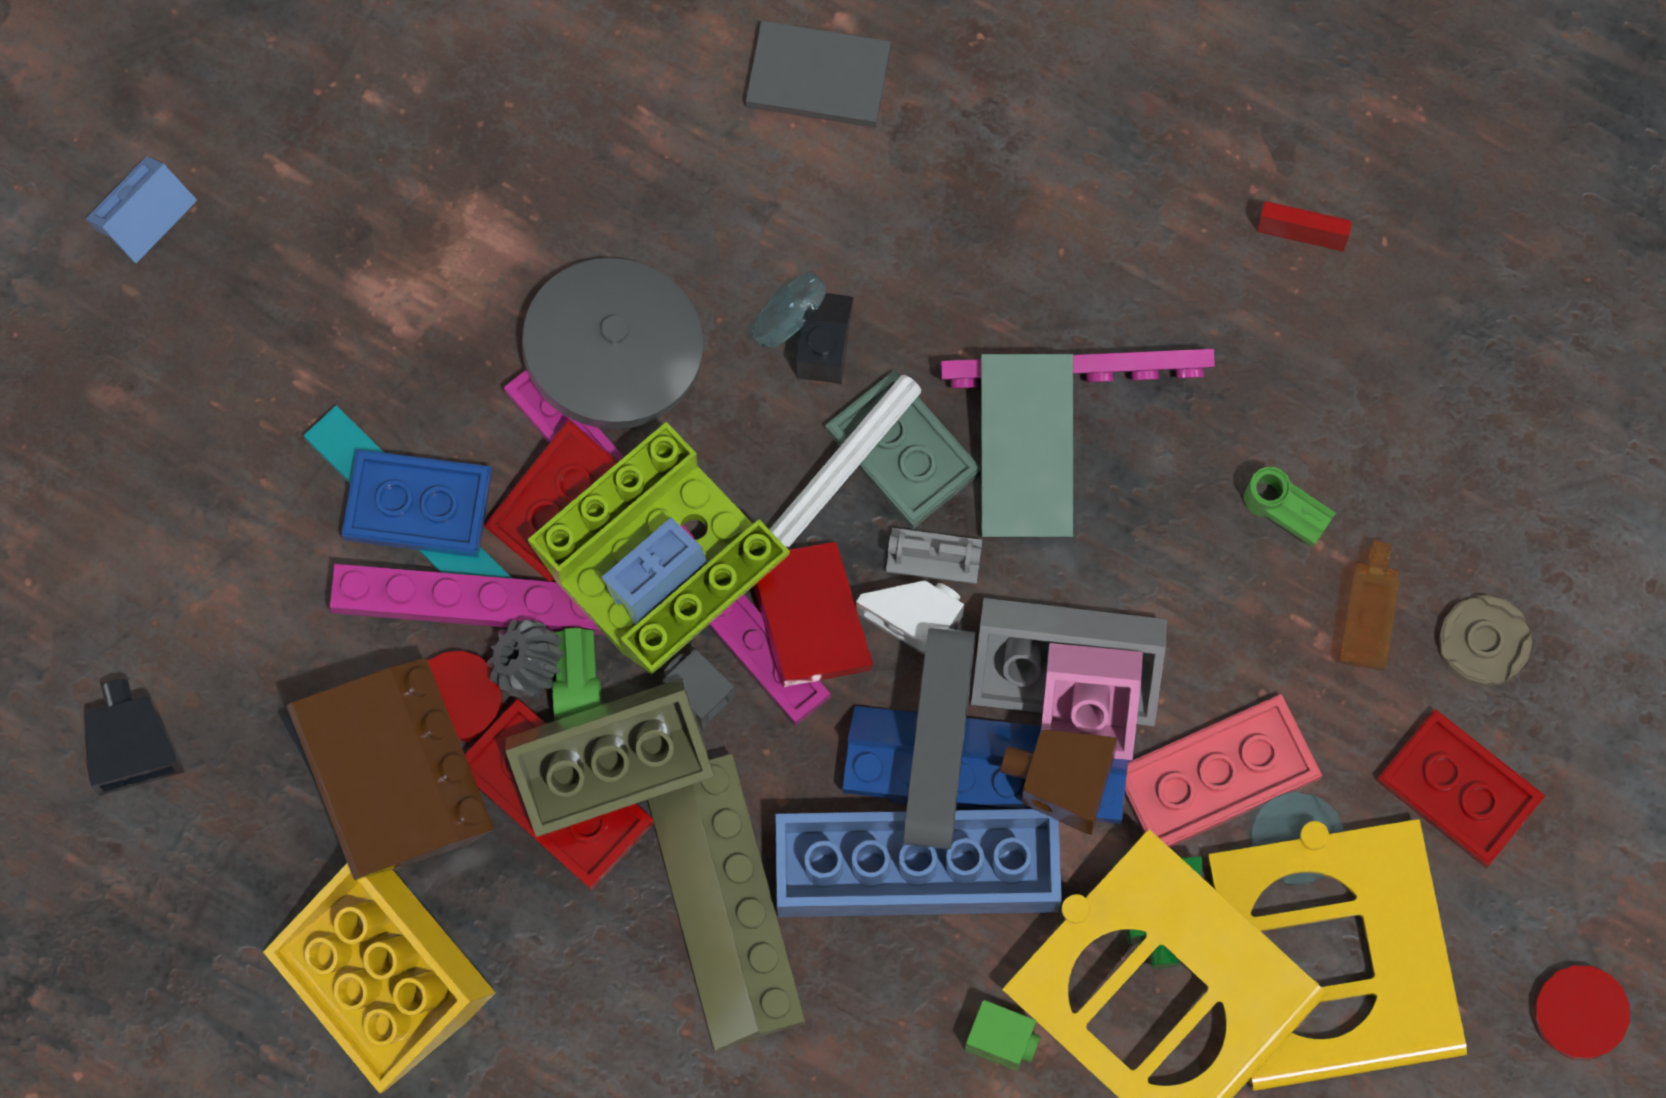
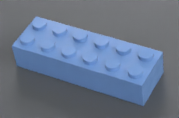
M1034 809L956 811L951 849L904 845L906 812L776 814L778 917L1059 912L1060 910L1059 821Z

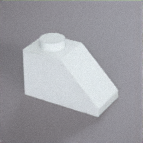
M924 580L861 594L856 601V609L858 615L925 655L928 628L955 629L963 617L964 604L959 601L961 598L959 594L942 583H937L936 586H933Z

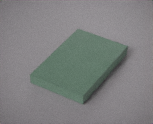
M895 370L825 425V430L839 446L845 442L900 376ZM919 397L914 400L858 466L912 529L981 475V467Z

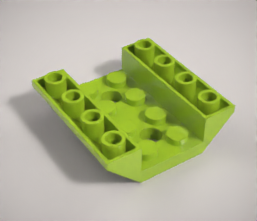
M667 422L528 539L533 550L570 599L623 655L651 674L790 555V551L760 519L752 523L697 466V453ZM672 518L681 527L689 520L703 522L707 527V533L704 537L695 541L702 547L707 564L638 624H635L622 603L619 606L615 603L607 585L602 580V576L668 519Z

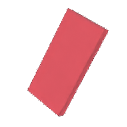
M1282 694L1129 762L1125 796L1143 833L1145 834L1150 829L1170 848L1314 783L1322 778V774Z

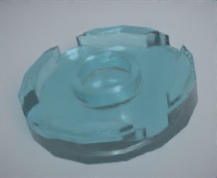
M812 271L803 273L793 279L767 303L757 316L751 328V336L762 347L765 346L767 348L776 347L789 339L806 321L802 316L809 307L814 311L820 306L826 294V284Z
M1289 792L1273 798L1259 811L1251 830V847L1300 839L1302 828L1311 821L1323 823L1327 827L1329 834L1344 832V828L1337 812L1325 800L1314 795L1309 796L1307 794ZM1301 873L1281 878L1278 881L1286 885L1307 886L1324 879L1326 876L1314 873Z

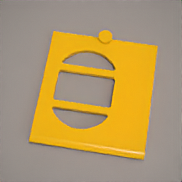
M1420 819L1329 834L1327 827L1323 823L1311 821L1302 828L1300 839L1208 854L1214 889L1261 932L1353 916L1362 917L1374 978L1322 987L1327 995L1319 1003L1371 994L1376 997L1372 1010L1358 1027L1342 1036L1331 1039H1310L1291 1033L1249 1079L1248 1082L1252 1084L1253 1091L1467 1055V1046ZM1313 873L1327 876L1344 885L1356 897L1354 901L1260 917H1253L1251 915L1256 900L1267 887L1281 878L1294 874Z
M1150 829L1145 832L1086 898L1075 894L1064 900L1062 914L1066 920L1002 988L1010 998L1036 1020L1038 1024L1118 1098H1233L1327 995L1318 982L1307 975ZM1130 929L1146 932V938L1088 1002L1077 1013H1073L1069 1003L1068 984L1074 963L1081 952L1095 939L1113 931ZM1159 945H1163L1205 983L1208 989L1135 1070H1131L1089 1032L1086 1025ZM1217 1002H1222L1226 1018L1225 1038L1221 1050L1213 1063L1199 1076L1185 1083L1170 1086L1149 1084V1076Z

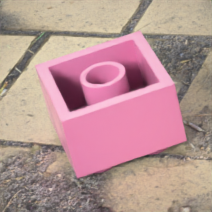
M1050 643L1041 730L1117 738L1114 759L1132 761L1141 688L1143 652Z

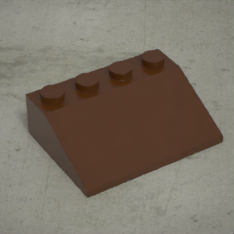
M427 658L386 668L287 705L354 881L466 847L494 830Z

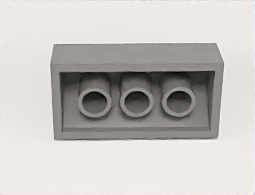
M984 598L971 705L1043 713L1050 643L1143 652L1137 724L1155 726L1166 649L1167 619Z

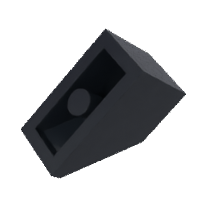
M809 291L802 318L796 360L798 379L842 384L854 297Z

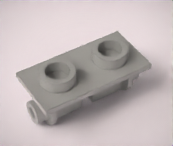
M892 528L886 572L977 584L982 540Z

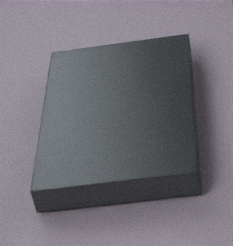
M761 21L746 97V107L876 128L891 52V41Z

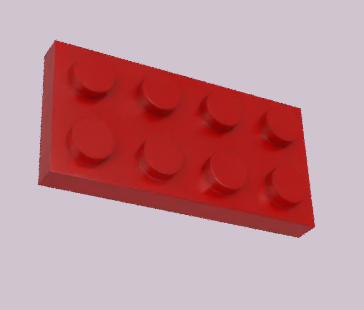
M517 699L465 753L467 762L479 791L592 891L653 826L654 819L637 804H633L536 837L509 763L505 746L506 737L545 725L546 723Z

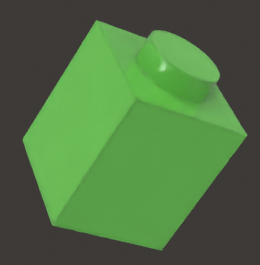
M983 1000L968 1037L965 1051L1018 1072L1022 1060L1029 1063L1032 1062L1041 1036L1033 1033L1036 1020Z

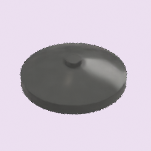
M601 258L584 261L562 270L538 291L525 318L522 352L525 367L533 385L553 408L572 420L585 425L605 429H624L655 421L673 410L684 399L698 375L703 352V333L694 305L685 292L668 276L640 262L620 258Z

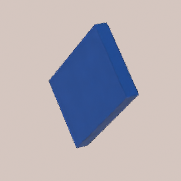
M357 449L342 538L345 541L479 558L493 472L492 467Z

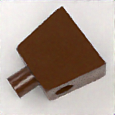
M1041 730L1034 752L1007 746L1000 773L1026 780L1023 788V804L1083 833L1092 835L1116 754L1117 738Z

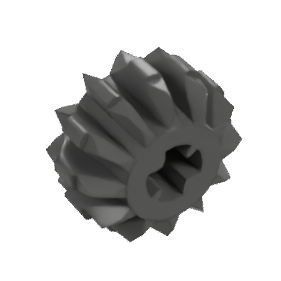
M526 619L524 621L512 620L508 630H499V641L497 644L490 646L494 651L493 657L486 664L492 669L490 681L496 683L501 690H504L506 694L513 697H523L525 699L527 697L539 698L544 688L553 687L552 677L554 674L561 672L557 667L558 661L565 655L559 649L561 638L555 635L545 624L538 621Z

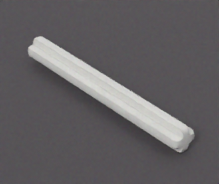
M901 375L769 529L787 549L919 396L921 388L912 378L906 375Z

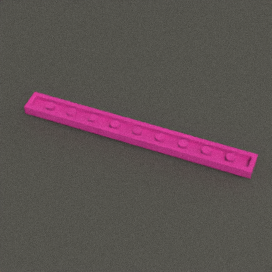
M527 370L504 387L505 394L549 444L566 422L570 420L619 461L624 458L598 427L572 420L553 408L537 391ZM683 525L682 528H683L694 540H696V539L694 538V536H693V535L687 530V528ZM742 595L708 625L795 727L831 698V693L820 680L782 687L762 614L745 595Z

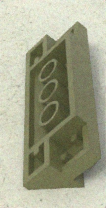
M733 754L710 760L715 777L648 799L715 1052L758 1041L761 1036L805 1025L804 1015Z

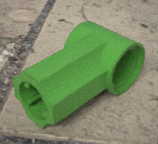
M1276 467L1259 469L1251 478L1244 492V503L1252 514L1259 517H1268L1311 547L1315 545L1336 514L1292 484L1288 476ZM1257 485H1271L1276 489L1278 499L1273 501L1263 499L1257 492Z
M569 628L555 632V635L561 638L559 649L565 653L564 657L558 661L557 667L561 672L556 673V681H553L555 721L602 705L600 678L596 677L595 636L593 630Z

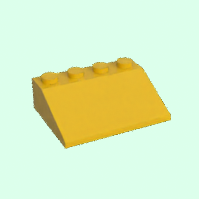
M347 863L263 951L380 1094L389 1089L466 1024L496 993L392 869L354 881Z

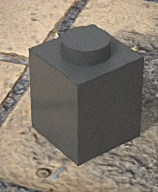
M696 649L687 657L684 654H680L664 670L666 677L662 680L663 684L683 678L699 726L702 729L736 698L734 686Z

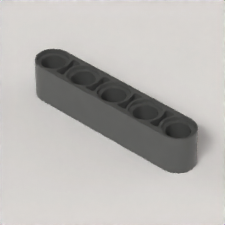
M928 628L905 821L904 845L941 849L952 848L975 631Z

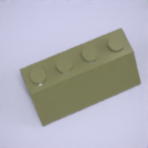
M683 678L506 737L505 751L536 837L715 777Z

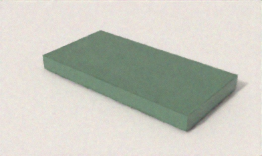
M1073 354L981 355V537H1073Z

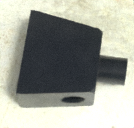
M127 679L112 680L103 684L101 689L106 707L91 711L85 717L89 781L94 791L101 796L184 773L181 760L160 713L151 698L141 697L133 700Z

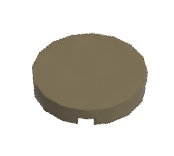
M1491 595L1477 596L1476 598L1464 600L1456 604L1444 619L1438 638L1440 655L1449 671L1464 683L1478 687L1500 686L1515 678L1527 663L1532 647L1531 632L1529 633V627L1522 612L1507 600Z

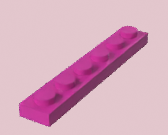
M1214 349L1073 355V375L1086 374L1087 383L1114 381L1113 373L1131 372L1132 381L1159 379L1158 371L1176 370L1177 379L1204 377V369L1215 367ZM981 359L940 362L941 381L951 380V389L978 387V379H981Z
M334 564L330 613L506 628L509 627L512 620L524 621L526 619L543 623L554 632H560L569 628H582L593 630L594 635L605 636L560 588L557 582Z

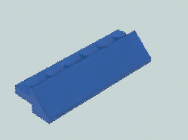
M855 706L848 735L843 793L890 798V803H908L918 713ZM966 718L956 810L1032 809L1022 803L1023 788L1026 780L1000 773L1007 746L1030 752L1035 751L1041 726ZM1113 760L1097 815V822L1122 823L1128 760Z

